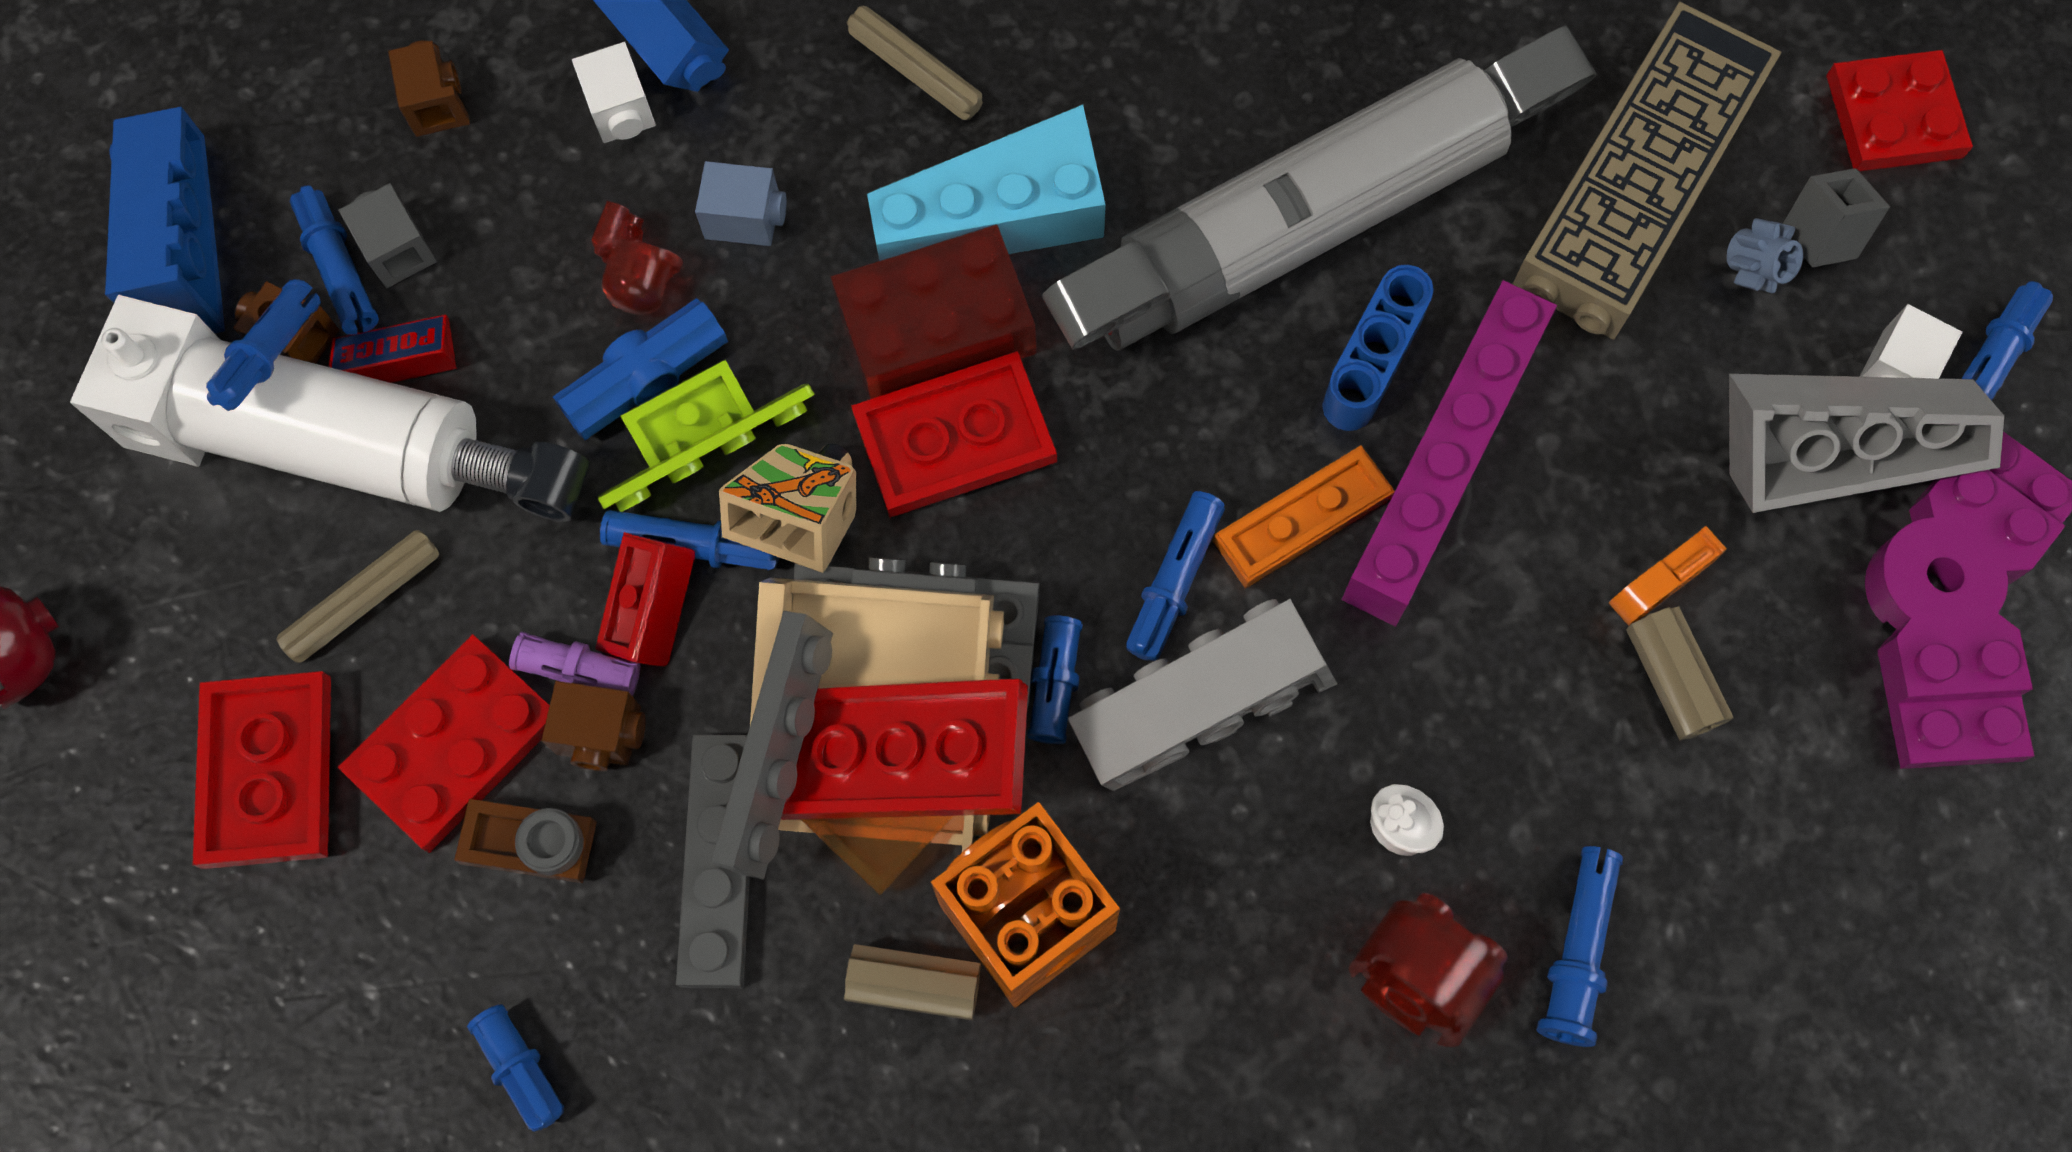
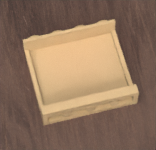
M768 578L759 582L750 725L783 611L807 614L833 633L831 640V662L827 671L821 675L818 688L999 680V674L988 673L990 648L1001 649L1004 611H994V595L784 578ZM990 815L781 819L778 830L962 845L963 852L976 841V836L982 837L988 833Z

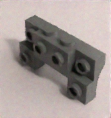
M869 557V568L828 565L823 573L795 564L794 579L994 595L993 610L1004 611V629L1001 649L990 648L988 673L999 674L1000 679H1020L1028 685L1027 708L1029 707L1040 582L966 576L967 565L946 562H930L929 573L905 571L906 560L883 557Z

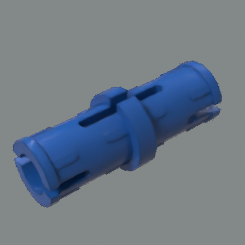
M1052 615L1044 618L1045 628L1039 667L1032 669L1031 684L1036 688L1027 736L1029 739L1041 743L1063 744L1066 743L1067 738L1066 727L1071 693L1077 691L1080 676L1075 673V665L1083 624L1075 618Z

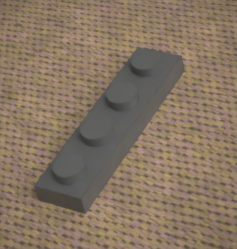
M783 611L711 859L713 864L741 875L763 880L768 863L772 861L778 850L780 840L778 828L786 799L791 796L796 786V764L804 736L810 732L814 722V699L821 675L827 671L832 658L831 640L833 633L807 614Z
M693 735L676 975V985L680 988H744L750 877L713 864L711 859L747 735Z

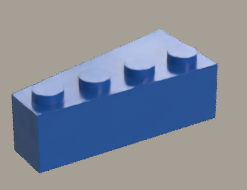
M182 106L115 119L113 122V143L109 149L112 163L105 295L113 303H115L117 296L121 295L197 314L214 333L224 332L225 325L204 134Z

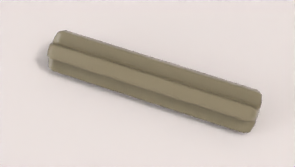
M860 6L854 14L850 15L847 21L850 35L959 118L970 120L980 110L983 102L982 93L872 9L867 6Z
M413 531L279 633L276 640L280 648L293 661L297 663L303 662L436 560L439 556L437 548L422 531Z

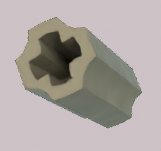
M1679 606L1674 608L1668 607L1649 614L1645 618L1632 623L1626 629L1679 741L1691 739L1709 732L1734 718Z
M854 944L848 962L844 1000L847 1002L973 1020L979 990L981 963Z

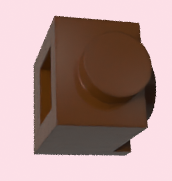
M417 41L406 47L388 51L398 106L416 137L470 124L469 115L458 96L461 93V85L452 60L443 62L437 44L433 41Z
M266 281L258 293L250 291L240 299L235 310V318L238 322L233 328L242 338H244L280 294L281 288ZM319 306L317 311L311 314L280 355L317 364L340 329L323 308Z

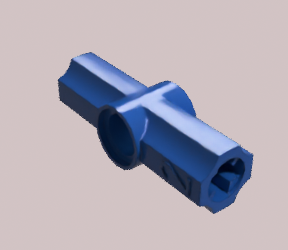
M696 298L648 332L633 330L617 338L606 349L601 364L553 396V399L577 433L584 440H587L634 406H639L676 386L679 382L680 374L728 342L726 334L708 307Z

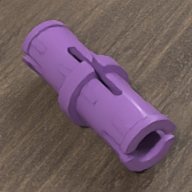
M522 631L514 641L509 659L510 669L533 673L560 682L629 691L632 696L637 687L641 668L640 663L590 651L588 644L575 641L572 645H567Z

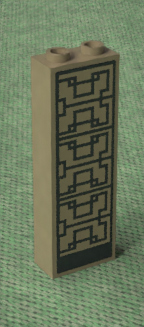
M1679 1L1524 259L1513 285L1556 304V310L1575 319L1576 323L1584 330L1594 334H1603L1614 340L1645 290L1779 58L1781 51Z

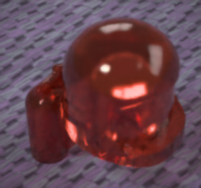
M607 201L592 236L595 254L603 258L602 261L606 263L602 277L603 292L610 303L616 308L636 315L650 314L662 305L664 301L662 297L667 283L674 274L680 272L683 260L668 250L643 243L642 226L644 220L629 213V209Z

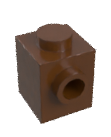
M555 681L542 742L556 755L571 757L570 764L579 768L607 771L609 763L628 766L632 748L639 749L642 744L646 716L644 712H640L641 706L629 691Z

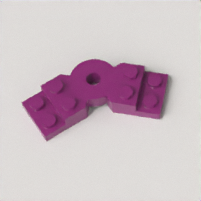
M2003 431L2000 468L1933 480L1909 509L1912 523L1902 528L1879 547L1872 556L1866 570L1865 590L1872 611L1882 623L1888 621L1896 628L1894 633L1884 641L1877 652L1900 769L2024 762L2035 756L2022 695L2033 690L2020 629L1998 613L2005 602L2008 584L2013 583L2031 571L2065 528V525L2062 523L2072 512V480ZM1927 573L1936 576L1940 580L1944 592L1938 590L1930 583Z

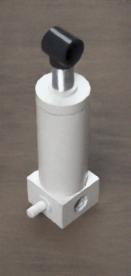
M118 295L70 401L73 406L123 448L197 467L200 466L205 452L438 512L449 508L459 496L464 484L468 483L507 493L508 498L513 500L514 504L536 516L559 522H567L571 520L590 467V462L584 456L566 447L552 443L535 442L532 444L531 449L522 447L515 451L514 449L511 450L510 448L507 449L506 447L503 448L502 446L479 442L476 440V417L472 406L464 401L279 355L274 361L272 376L263 383H257L238 408L227 411L220 405L212 406L206 399V395L209 392L206 388V383L225 361L224 353L231 342L220 340L197 314Z

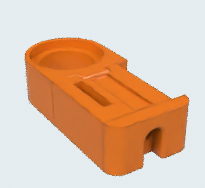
M1705 526L1667 557L1657 562L1626 586L1609 602V605L1630 626L1713 564L1727 548Z

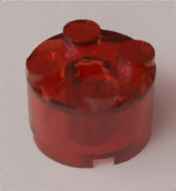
M1421 893L1415 902L1399 900L1392 904L1350 963L1349 972L1352 978L1360 972L1363 974L1367 981L1362 987L1361 992L1373 1005L1394 1022L1418 1036L1428 1027L1442 1033L1436 1044L1445 1047H1457L1462 1043L1503 982L1504 974L1501 967L1508 957L1503 948L1495 941L1481 934L1473 935L1454 921L1452 910L1443 901L1433 895Z

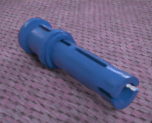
M1596 846L1583 847L1581 850L1582 859L1568 931L1564 942L1562 960H1556L1553 966L1549 967L1547 978L1553 983L1548 1012L1546 1018L1538 1020L1536 1029L1544 1037L1581 1047H1593L1597 1041L1598 1035L1592 1030L1598 995L1605 993L1608 985L1605 972L1600 970V964L1604 952L1620 866L1623 864L1624 859L1621 854L1607 849L1602 873L1598 874L1596 869L1601 847Z

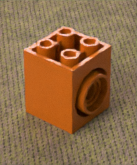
M1039 802L1015 820L1004 822L980 837L958 855L946 871L931 881L940 907L1014 1008L1116 931L1120 912L1119 906Z

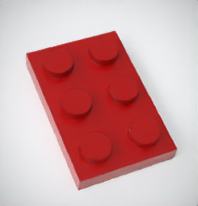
M1018 351L851 405L889 518L1057 462V452Z
M472 634L338 768L421 849L430 853L465 818L469 799L482 801L542 740L550 705Z
M319 671L200 682L193 841L194 866L201 869L328 858L331 677L326 673Z

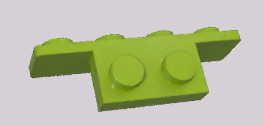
M723 360L620 415L649 468L597 495L603 509L615 503L620 512L625 511L650 497L651 493L647 486L668 475L672 483H676L702 469L704 465L699 457L719 446L724 455H727L756 439L751 430L771 418L776 427L802 415L807 411L803 401L815 394L809 384H802L760 408L753 410L727 361Z

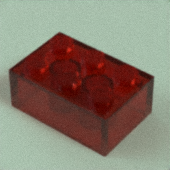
M997 224L831 276L837 306L869 399L1018 351L1021 359L1036 354L1035 323Z

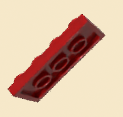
M1020 679L817 688L814 699V722L810 732L804 736L796 764V786L791 796L786 799L781 819L1021 814L1028 685Z

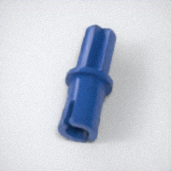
M503 1004L495 1005L474 1017L467 1025V1028L471 1035H474L494 1070L491 1076L493 1084L496 1086L503 1085L528 1129L535 1132L547 1128L564 1113V1106L538 1065L541 1058L538 1050H529L507 1015L508 1012Z

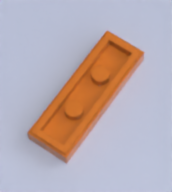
M1362 445L1215 533L1212 542L1246 589L1390 501L1395 490Z

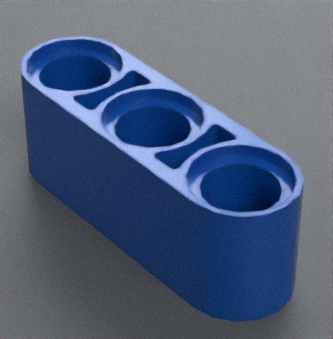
M1398 265L1384 275L1336 364L1322 404L1325 417L1336 428L1353 431L1369 423L1419 330L1434 291L1432 280L1419 267ZM1391 297H1406L1413 303V306L1404 307L1398 305ZM1366 343H1381L1390 352L1387 354L1374 353L1367 348ZM1343 389L1357 390L1364 396L1365 401H1348L1342 397L1339 391Z

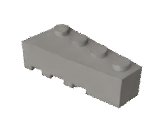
M1729 374L1730 476L1752 513L2000 468L2004 415L1973 379Z
M1276 599L1263 602L1249 610L1243 616L1246 623L1225 634L1222 629L1207 632L1192 641L1188 646L1191 652L1171 663L1166 658L1156 660L1142 667L1134 674L1136 682L1116 693L1113 688H1106L1085 698L1079 704L1082 711L1069 717L1068 720L1100 784L1115 791L1184 758L1190 752L1186 743L1197 738L1200 745L1217 742L1236 733L1237 729L1244 724L1242 716L1252 711L1255 716L1268 713L1270 717L1291 707L1293 704L1292 700L1298 696V689L1313 683L1317 692L1320 693L1337 685L1335 678L1291 599L1281 604Z

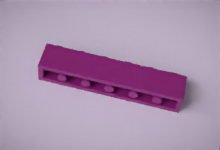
M1504 280L1502 281L1344 592L1342 601L1396 627L1557 307L1556 304Z

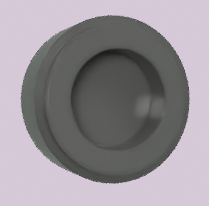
M551 808L541 809L527 816L520 824L515 837V848L520 860L533 871L543 875H557L569 870L580 858L584 846L583 833L578 823L565 812Z

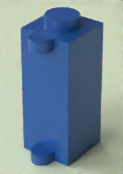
M593 0L663 84L698 92L703 85L707 84L710 80L718 79L725 72L726 65L722 62V59L729 49L687 0Z

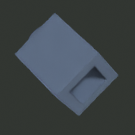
M705 161L695 210L704 238L708 240L771 246L775 225L783 226L787 206L786 193L778 190L773 168Z

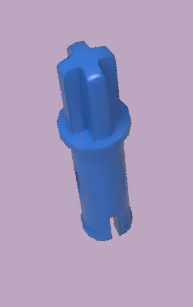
M310 185L300 187V192L291 195L290 204L303 232L300 237L303 250L313 256L339 317L342 331L350 335L357 334V326L354 320H358L363 333L370 331L378 324L379 318L370 303L345 245L347 238L346 230L342 224L334 220L323 192L313 190Z
M297 279L288 281L283 286L280 294L244 338L233 341L226 348L224 353L225 361L206 383V388L209 391L206 399L212 406L220 405L227 411L235 410L257 383H263L272 376L274 361L311 314L317 311L321 301L317 293L310 295L303 304L301 303L312 290L308 283Z
M2030 281L2026 285L2018 287L2000 318L1993 319L1987 325L1986 334L1988 337L1970 366L1966 369L1962 379H1973L1992 401L2022 352H2027L2034 345L2035 337L2033 332L2053 301L2052 292L2043 288L2040 283Z
M1201 491L1193 492L1155 580L1152 582L1151 587L1143 589L1141 597L1145 602L1126 642V649L1142 660L1156 661L1160 658L1177 617L1186 614L1188 609L1185 602L1186 596L1225 511L1224 503L1214 495Z
M609 510L604 514L601 522L600 541L602 545L620 547L623 533L625 532L693 549L695 551L694 559L707 560L710 562L711 567L720 568L723 563L772 570L777 567L779 557L723 538L721 521H717L715 525H706Z

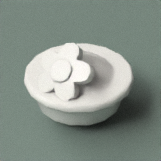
M1392 784L1380 789L1373 798L1370 820L1372 831L1379 843L1389 851L1399 855L1412 856L1434 849L1442 840L1444 823L1441 812L1434 802L1420 790L1408 785Z

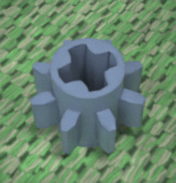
M1755 218L1752 223V229L1744 228L1738 231L1731 239L1727 249V263L1732 270L1738 271L1734 283L1756 291L1763 290L1775 293L1777 283L1784 284L1791 281L1797 275L1803 260L1801 244L1791 240L1795 227Z

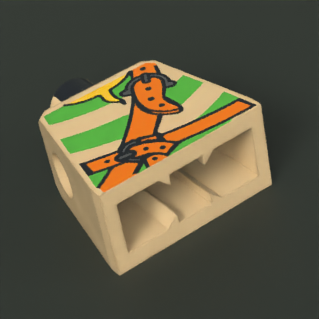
M790 444L777 445L720 488L722 537L823 573L831 562L856 513V471L852 467L851 456L843 447L837 444H827L818 453Z

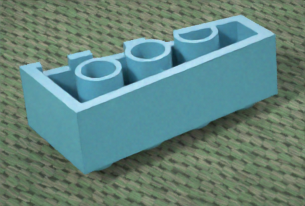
M1083 105L867 194L882 277L1104 237L1106 204Z

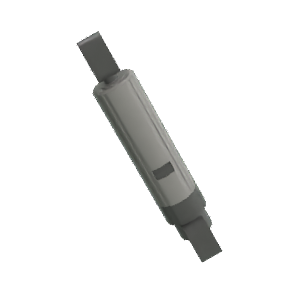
M1567 26L1560 27L1512 52L1485 70L1475 66L1470 60L1466 61L1465 59L1458 58L1123 236L1120 248L1059 280L1042 294V298L1072 349H1078L1105 336L1109 345L1118 351L1160 328L1167 330L1170 334L1177 333L1502 157L1507 153L1511 144L1512 126L1572 95L1593 80L1597 74Z

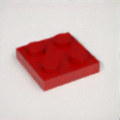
M1943 50L1834 63L1827 73L1826 77L1853 169L1866 171L1963 159L1973 148Z

